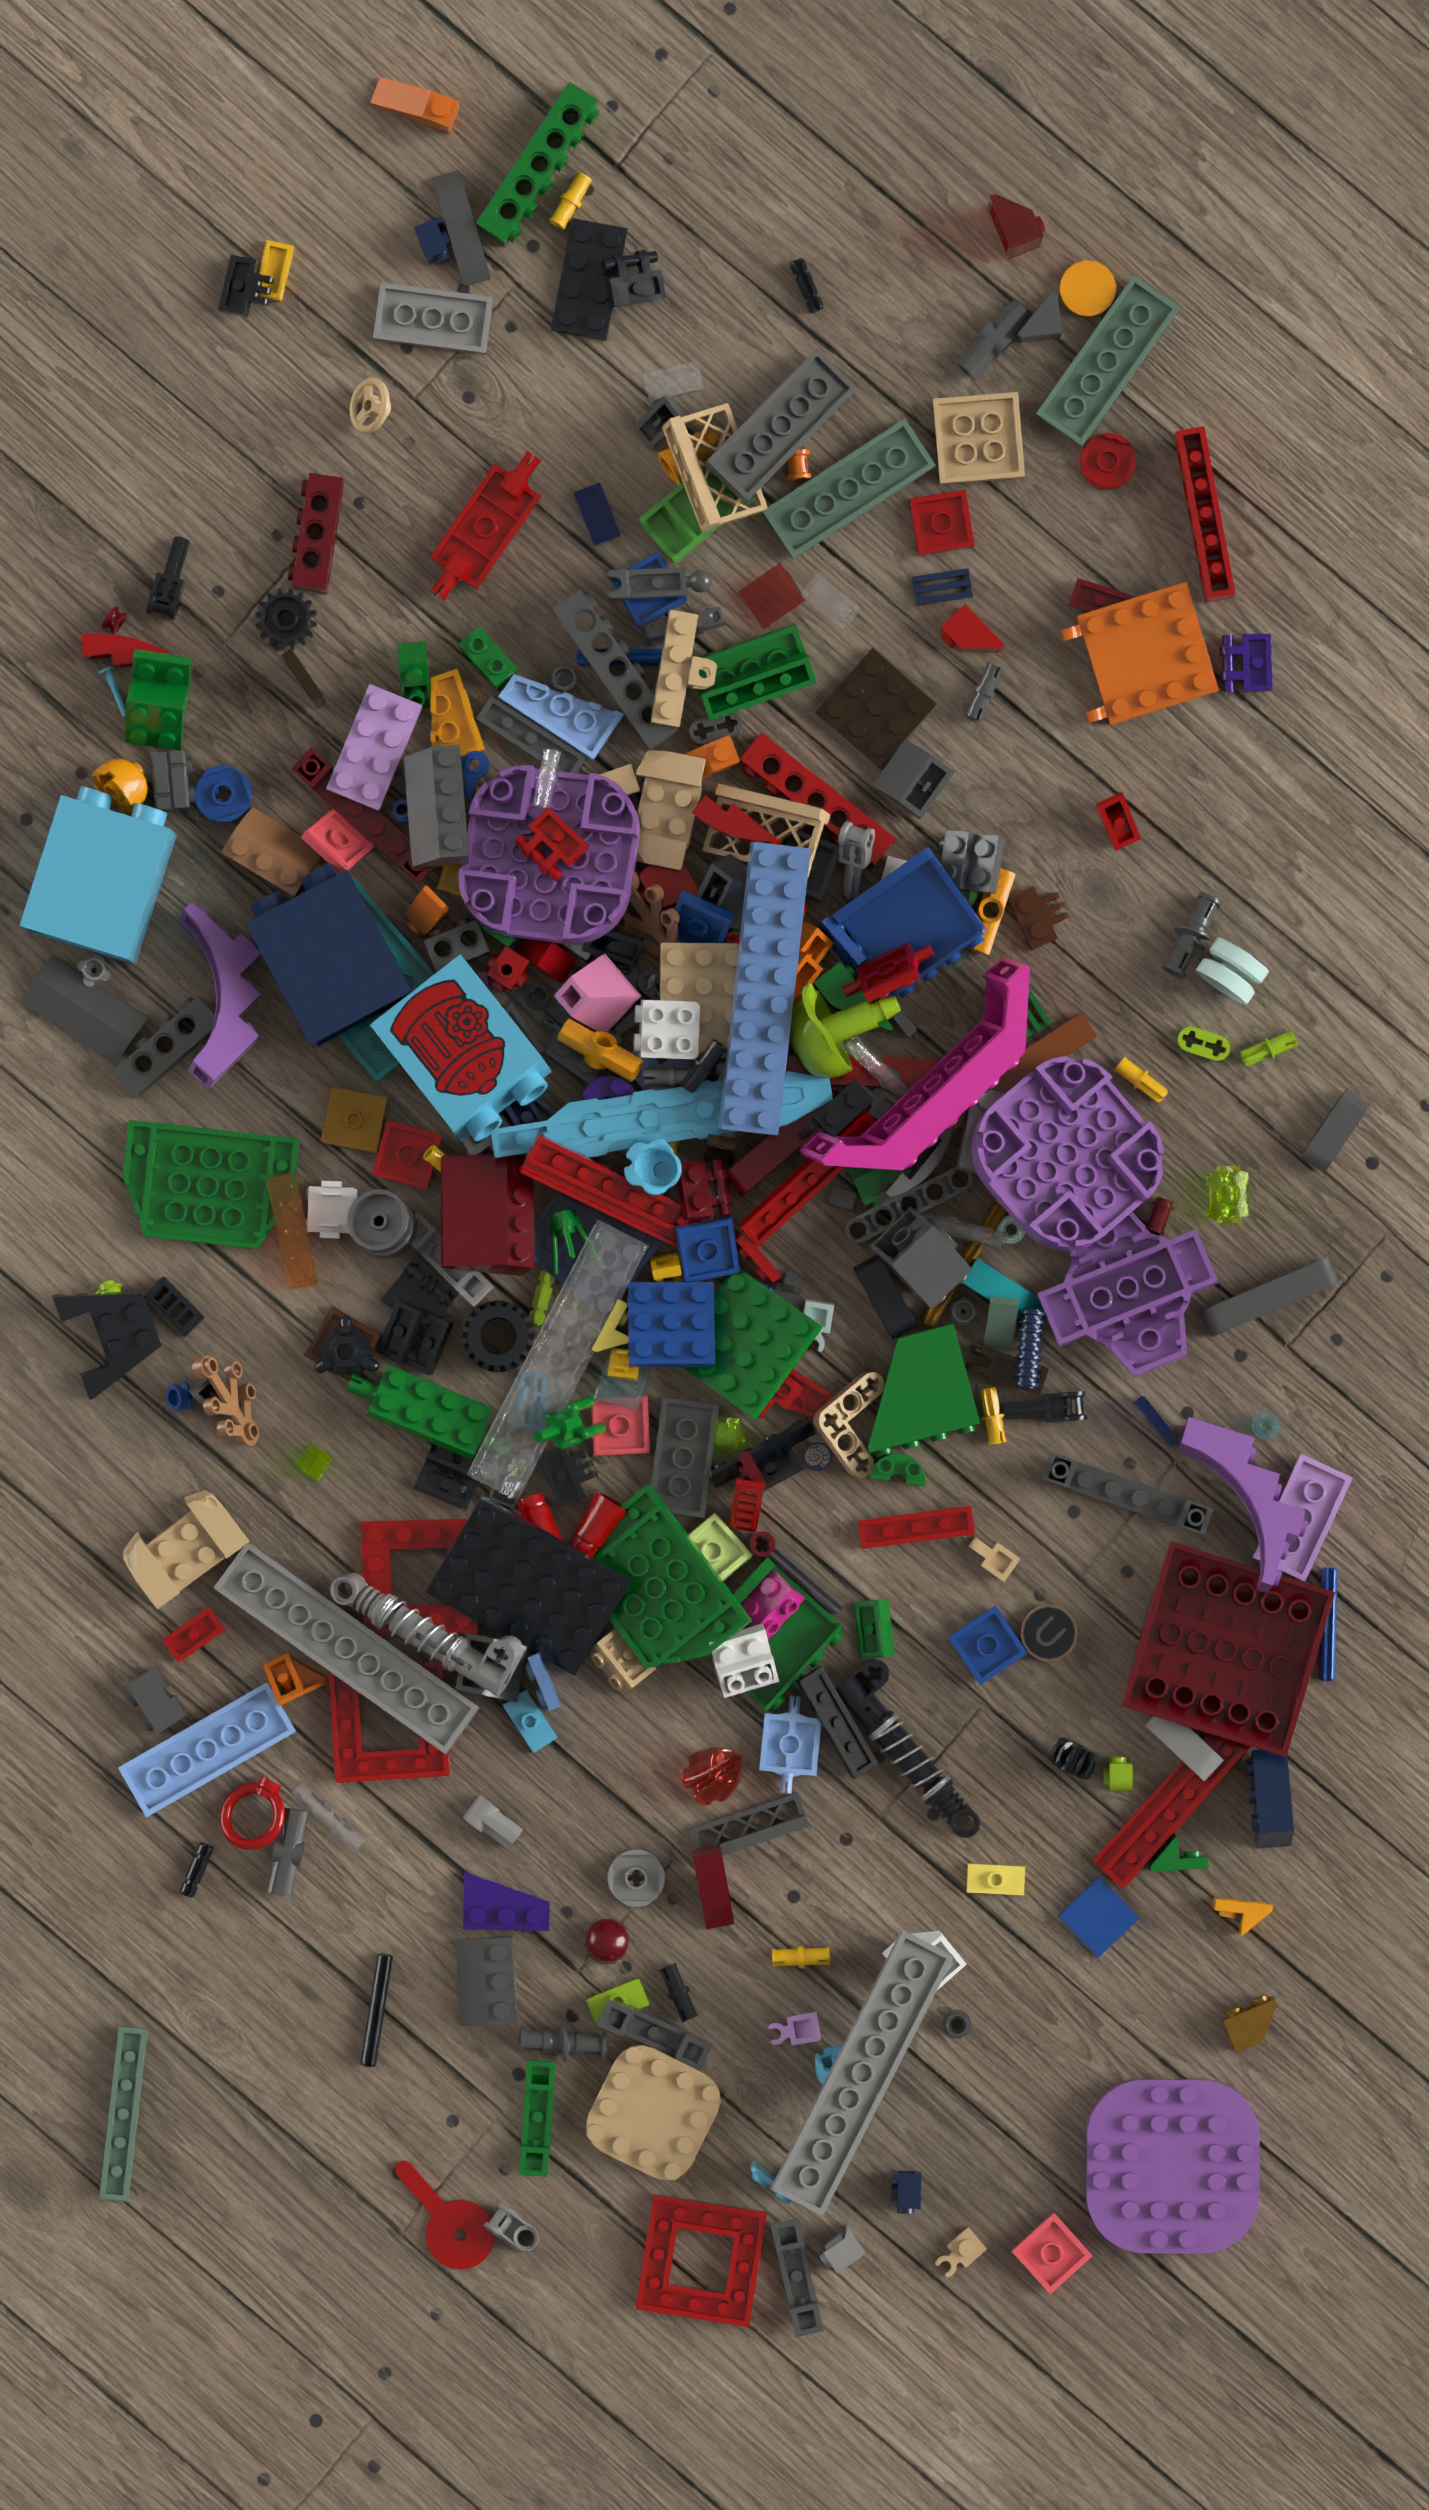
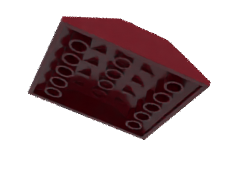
M1170 1541L1135 1649L1121 1706L1287 1757L1335 1592L1281 1575L1278 1586L1273 1585L1269 1593H1264L1257 1590L1260 1568Z

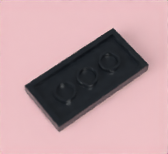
M572 218L551 331L607 341L613 308L610 306L606 280L616 278L613 270H603L602 260L610 259L612 255L624 254L628 228Z

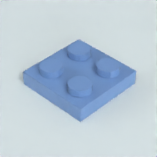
M540 1653L529 1656V1663L525 1665L530 1680L536 1679L540 1689L536 1691L541 1706H547L549 1711L560 1707L561 1702Z

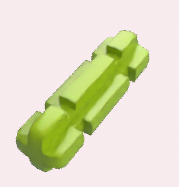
M541 1269L538 1280L540 1284L536 1285L531 1304L533 1311H529L528 1315L531 1323L542 1326L545 1322L546 1315L544 1310H548L553 1288L550 1287L556 1280L555 1277L544 1269Z

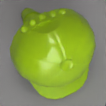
M810 983L803 987L802 998L793 1005L790 1041L802 1065L811 1075L819 1078L840 1077L852 1071V1065L843 1041L877 1028L878 1022L890 1019L900 1012L901 1008L896 996L879 999L873 1003L864 1001L832 1014L822 994L818 990L815 991Z

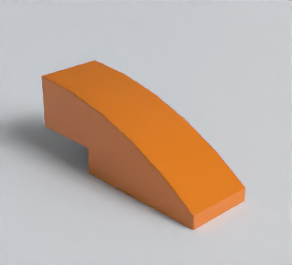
M805 921L802 924L793 1005L802 998L803 987L810 983L813 984L822 972L823 968L819 965V962L834 944L819 928Z

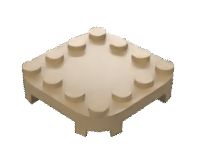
M646 2044L632 2045L621 2051L616 2057L589 2111L586 2122L587 2137L601 2152L653 2178L664 2181L677 2180L693 2164L718 2113L721 2102L719 2088L714 2079L705 2072L674 2059V2057Z

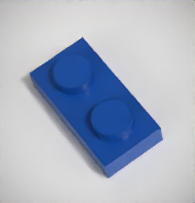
M831 915L826 917L817 926L834 943L831 948L845 965L849 964L855 970L867 959L861 945L856 941H852L845 933L846 929L843 924H838Z

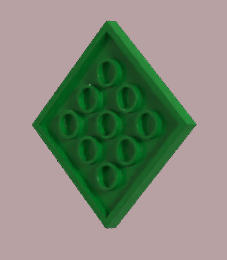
M740 1269V1273L728 1275L714 1294L715 1367L682 1368L756 1420L823 1327Z

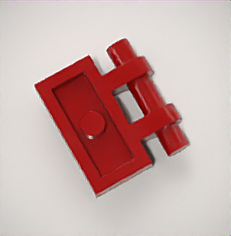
M549 807L528 826L535 836L529 841L524 835H520L515 841L522 849L521 853L527 859L531 858L539 866V871L545 876L549 875L554 881L559 880L563 875L556 867L561 860L570 868L590 848ZM543 843L553 852L548 858L538 850Z

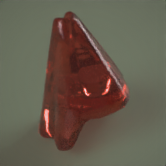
M720 1747L699 1750L690 1756L689 1766L683 1769L681 1773L683 1785L685 1788H692L694 1790L692 1797L701 1805H710L714 1800L723 1802L733 1794L741 1781L743 1757L739 1753Z

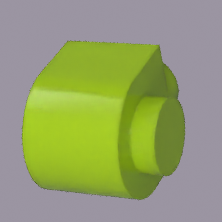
M1110 1756L1109 1768H1103V1786H1109V1791H1132V1761H1126V1756Z

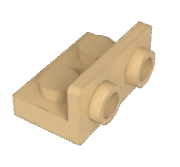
M616 1628L593 1645L589 1651L592 1662L604 1671L608 1676L610 1685L622 1695L656 1670V1667L646 1669Z

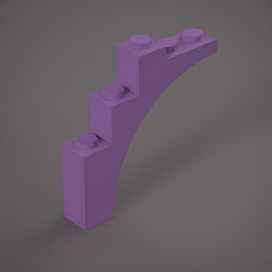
M191 902L184 909L179 921L194 936L206 956L213 975L216 1007L210 1037L205 1047L191 1063L188 1072L209 1090L254 1046L259 1037L254 1026L248 1021H243L241 1018L255 1005L260 996L255 984L248 979H244L243 976L257 963L261 952L252 939L246 938L242 934L235 940H232L225 928L217 926L203 908L197 907Z
M1189 1417L1184 1425L1177 1452L1196 1459L1215 1471L1234 1489L1246 1506L1255 1526L1260 1546L1261 1569L1257 1590L1269 1593L1273 1585L1278 1586L1282 1570L1278 1569L1280 1559L1285 1560L1289 1545H1294L1299 1536H1304L1308 1521L1303 1520L1306 1510L1277 1501L1282 1488V1484H1278L1280 1474L1252 1465L1256 1453V1448L1252 1447L1254 1437Z

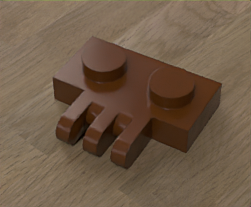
M1032 887L1008 898V902L1031 951L1058 939L1053 925L1069 918L1068 912L1062 913L1059 916L1055 914L1056 911L1065 907L1063 902L1054 906L1050 903V901L1060 897L1058 891L1040 899L1035 888Z

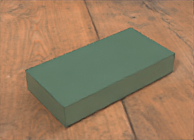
M990 1296L983 1347L1012 1351L1019 1299Z

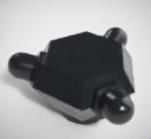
M343 1315L339 1320V1326L336 1329H332L320 1351L322 1355L320 1356L321 1360L316 1362L314 1369L320 1374L326 1371L332 1372L334 1375L360 1374L365 1369L370 1372H376L379 1369V1363L372 1358L373 1355L371 1353L373 1350L360 1329L352 1326L350 1316Z

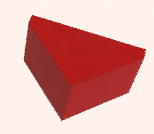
M523 938L515 950L516 953L529 960L531 965L560 984L563 983L572 966L577 962L574 957L555 943Z

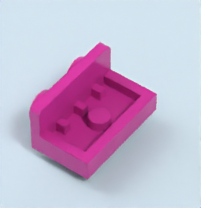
M772 1569L744 1599L741 1606L752 1619L748 1626L752 1627L763 1623L767 1638L769 1639L778 1632L780 1626L787 1618L797 1611L805 1598L794 1590L778 1572Z

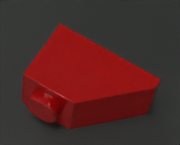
M966 604L940 627V632L943 634L940 636V639L951 650L955 647L959 652H1000L1005 645Z

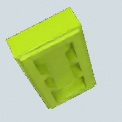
M640 1978L586 1999L595 2024H597L608 1999L639 2009L650 2005Z

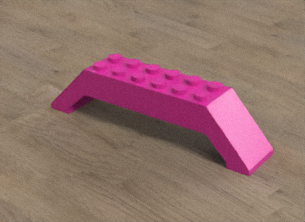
M1002 956L982 975L986 980L982 1020L861 1136H830L819 1131L799 1150L801 1154L825 1166L904 1170L912 1166L917 1161V1156L924 1149L933 1146L937 1142L938 1136L945 1129L954 1126L959 1119L958 1117L966 1109L975 1106L979 1101V1097L986 1090L993 1088L999 1082V1077L1006 1071L1013 1069L1019 1063V1058L1025 1053L1030 976L1028 966Z

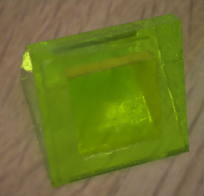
M310 1442L294 1466L318 1482L334 1458Z

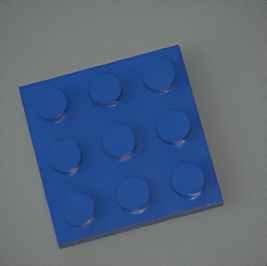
M628 1282L629 1367H715L714 1282Z

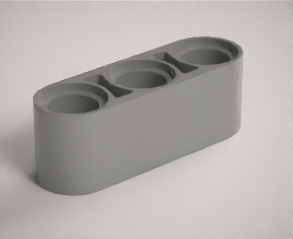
M1154 1716L1145 1725L1203 1781L1224 1761L1189 1727Z

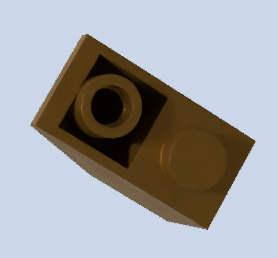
M1267 1994L1251 2000L1252 2006L1245 2009L1237 2006L1225 2012L1226 2017L1222 2018L1221 2021L1236 2053L1264 2041L1278 2005L1274 1996L1268 1998Z

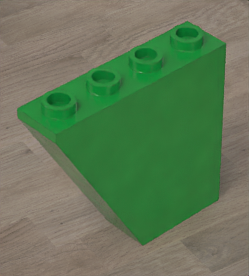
M954 1324L897 1339L867 1447L868 1452H875L876 1457L893 1453L891 1447L902 1444L904 1450L919 1446V1440L930 1437L931 1442L948 1438L947 1432L958 1429L959 1435L975 1431L974 1425L980 1423Z

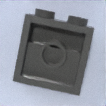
M946 830V835L941 838L939 843V849L942 852L940 864L960 891L996 894L1005 838L994 835L975 834L967 831Z

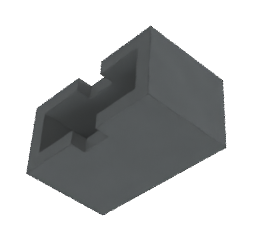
M158 1666L126 1685L129 1689L126 1695L134 1707L140 1706L145 1714L141 1719L149 1731L154 1729L158 1734L188 1715L176 1695L170 1697L165 1688L170 1685Z

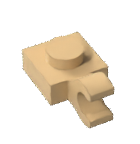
M974 1537L968 1547L985 1558L980 1566L1003 1582H1005L1020 1560L1018 1556L998 1542L991 1549Z

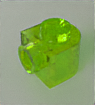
M725 1416L724 1421H717L714 1450L737 1453L738 1447L743 1448L745 1431L740 1430V1418Z

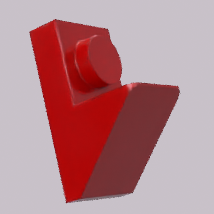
M1122 792L1096 804V814L1102 821L1115 851L1141 839Z

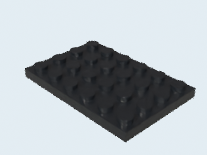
M481 1495L425 1592L504 1637L514 1636L518 1638L522 1645L527 1646V1650L535 1654L540 1653V1656L575 1676L632 1579Z

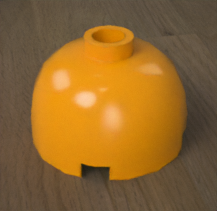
M119 758L111 759L92 773V777L96 776L97 778L93 782L96 790L113 796L111 807L116 803L122 808L119 813L130 816L134 804H143L148 794L147 781L144 777L146 772L138 763H132Z

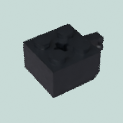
M796 831L802 843L812 837V835L805 832ZM793 834L783 840L782 845L797 847L798 843ZM823 839L819 840L812 863L813 868L810 870L807 879V898L819 903L822 902L838 860L839 845Z

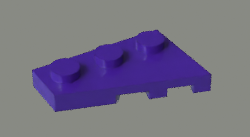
M464 1871L463 1929L549 1931L550 1901Z

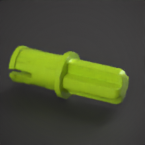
M1289 1030L1269 1040L1266 1037L1263 1039L1264 1042L1246 1048L1240 1054L1245 1066H1250L1269 1057L1275 1059V1055L1296 1048L1298 1044L1294 1041L1296 1040L1292 1030Z

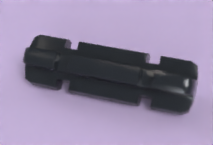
M803 258L794 260L790 263V268L793 275L797 276L795 280L804 300H807L806 306L810 313L819 312L823 309V303L821 298L817 296L818 291L810 272L806 271L808 267Z
M204 1842L199 1843L195 1852L197 1855L193 1857L185 1877L187 1880L183 1882L180 1889L182 1895L190 1898L195 1896L198 1889L197 1883L201 1882L208 1864L207 1859L211 1857L214 1850L212 1845Z

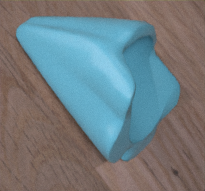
M657 1138L649 1144L638 1142L633 1144L627 1151L626 1158L631 1160L632 1164L624 1168V1174L631 1185L642 1186L645 1192L650 1195H660L674 1186L679 1180L681 1162L665 1140Z

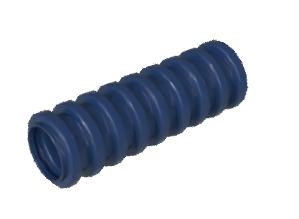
M1023 1309L1019 1313L1022 1315V1319H1019L1021 1328H1018V1332L1021 1335L1017 1338L1020 1346H1017L1016 1349L1019 1351V1355H1016L1018 1363L1015 1364V1368L1018 1369V1372L1014 1374V1377H1017V1381H1014V1386L1021 1389L1039 1388L1037 1379H1040V1375L1037 1374V1371L1041 1369L1038 1361H1041L1039 1352H1042L1040 1344L1043 1343V1339L1040 1338V1335L1044 1333V1330H1041V1326H1044L1042 1317L1045 1316V1312L1037 1309Z

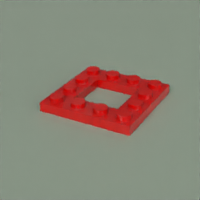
M467 1519L362 1521V1577L368 1584V1587H374V1590H379L380 1594H392L391 1549L447 1548L448 1553ZM449 1605L407 1606L410 1610L418 1609L420 1616L423 1618L431 1617L433 1624L436 1626L444 1625L445 1631L450 1634L454 1632L457 1634L479 1633L476 1620ZM363 1615V1625L377 1635L386 1636L392 1634L388 1629L389 1624L378 1629V1627L371 1623V1619L367 1615Z
M418 1662L419 1665L445 1683L442 1662ZM329 1672L335 1783L450 1776L449 1751L445 1755L420 1736L419 1749L363 1752L359 1698L361 1694Z
M654 2194L635 2309L749 2327L767 2212ZM677 2228L734 2237L725 2293L669 2284Z

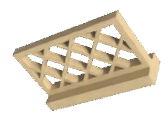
M728 403L684 417L670 418L662 426L702 533L712 530L716 526L758 514L768 509L761 488L754 494L758 506L749 508L741 504V500L738 497L734 500L722 494L725 488L723 482L719 491L709 487L706 481L708 474H715L703 462L699 461L696 455L699 446L714 454L721 447L724 439H728L738 429ZM723 412L727 423L724 431L710 424L713 415ZM693 421L703 427L699 438L688 434L685 426L686 423ZM707 429L721 436L716 448L702 441ZM719 499L733 506L730 515L720 518L716 507Z
M718 783L715 795L718 796L716 803L723 809L724 805L731 806L735 804L739 808L747 810L745 812L749 816L753 813H759L763 820V823L760 825L764 828L767 827L774 837L776 835L771 824L779 819L786 821L790 829L781 833L776 838L781 841L793 834L798 843L797 847H808L811 849L809 877L823 826L828 825L830 814L822 808ZM806 825L814 827L812 837L802 843L796 831ZM709 826L702 849L703 852L720 857L732 854L741 862L748 863L749 854L746 856L741 855L737 848V845L742 843L741 841L733 840V838L726 836L730 842L721 849L712 848L715 837L721 833Z

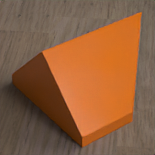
M289 1653L263 1664L279 1706L329 1682V1677L291 1657Z

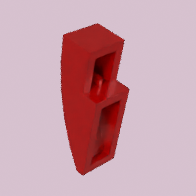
M104 633L81 634L83 657L86 660L112 658L115 668L133 667L135 649L170 654L155 645L131 637Z
M705 795L692 811L693 815L713 829L747 844H750V842L783 844L735 804H732L726 811Z

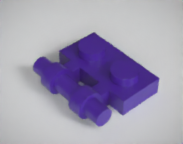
M1243 634L1242 646H1234L1233 635H1223L1222 647H1220V656L1223 657V672L1220 673V681L1223 682L1224 693L1235 692V681H1243V692H1272L1271 634ZM1234 656H1242L1243 671H1234Z

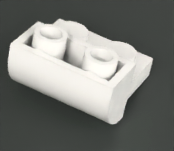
M763 1623L740 1630L711 1654L724 1698L779 1682Z

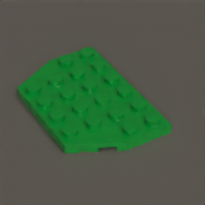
M129 1120L122 1177L127 1186L144 1236L259 1249L294 1196L300 1139Z
M650 1484L644 1486L620 1506L627 1510L628 1513L617 1524L601 1548L598 1547L597 1551L595 1550L593 1558L632 1579L609 1620L646 1669L710 1656L715 1649L752 1621Z

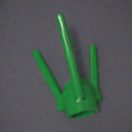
M572 1209L550 1215L552 1223L548 1225L551 1233L553 1274H558L557 1232L559 1237L564 1236L569 1257L574 1259L575 1253L570 1236L575 1233L574 1228H576L598 1270H602L603 1266L581 1226L579 1216L574 1217Z

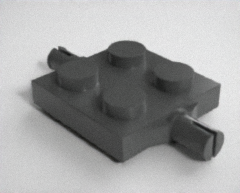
M548 1013L546 1014L541 1024L553 1031L554 1035L543 1054L587 1085L605 1070L615 1077L621 1078L620 1075L607 1068L595 1069L590 1067L584 1061V1055L559 1042L557 1037L568 1019L559 1023ZM569 1016L568 1019L577 1022L578 1024L586 1027L587 1029L593 1032H597L596 1030ZM610 1030L608 1033L615 1037L616 1045L620 1046L623 1039Z

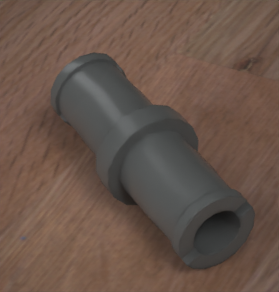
M987 662L979 684L974 686L973 691L975 693L965 713L966 716L982 722L990 699H994L996 695L994 690L1001 673L1004 671L1003 668Z

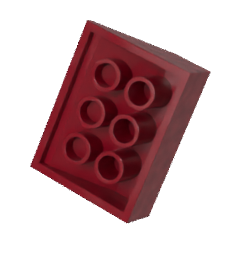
M494 1155L441 1157V1268L522 1276L534 1268V1179L519 1171L526 1156L514 1155L496 1159Z

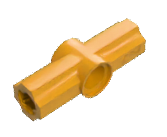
M1000 868L996 894L983 893L977 916L988 931L982 935L984 941L971 949V951L990 955L1016 875L1015 873ZM986 904L996 905L999 911L997 917L987 918L983 914V907Z
M571 1019L565 1022L557 1037L559 1042L584 1055V1061L590 1067L595 1069L607 1068L630 1082L636 1078L644 1063L643 1059L616 1045L617 1041L610 1033L604 1031L593 1032Z

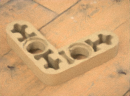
M867 1371L859 1374L820 1407L813 1418L816 1429L851 1476L866 1478L870 1475L874 1466V1460L847 1422L883 1392L884 1380L876 1372ZM867 1379L874 1380V1382L872 1383V1387L874 1388L873 1390L865 1389L861 1393L855 1390V1388L857 1390H863L865 1387H867ZM848 1394H851L855 1399V1405L851 1410H846L843 1406V1399ZM824 1415H832L830 1419L833 1427H841V1429L834 1431L830 1425H824L823 1423L826 1421ZM843 1434H846L850 1439V1445L846 1450H841L838 1446V1439ZM853 1454L857 1459L864 1460L862 1463L863 1470L855 1469L858 1463L854 1457H849V1455Z

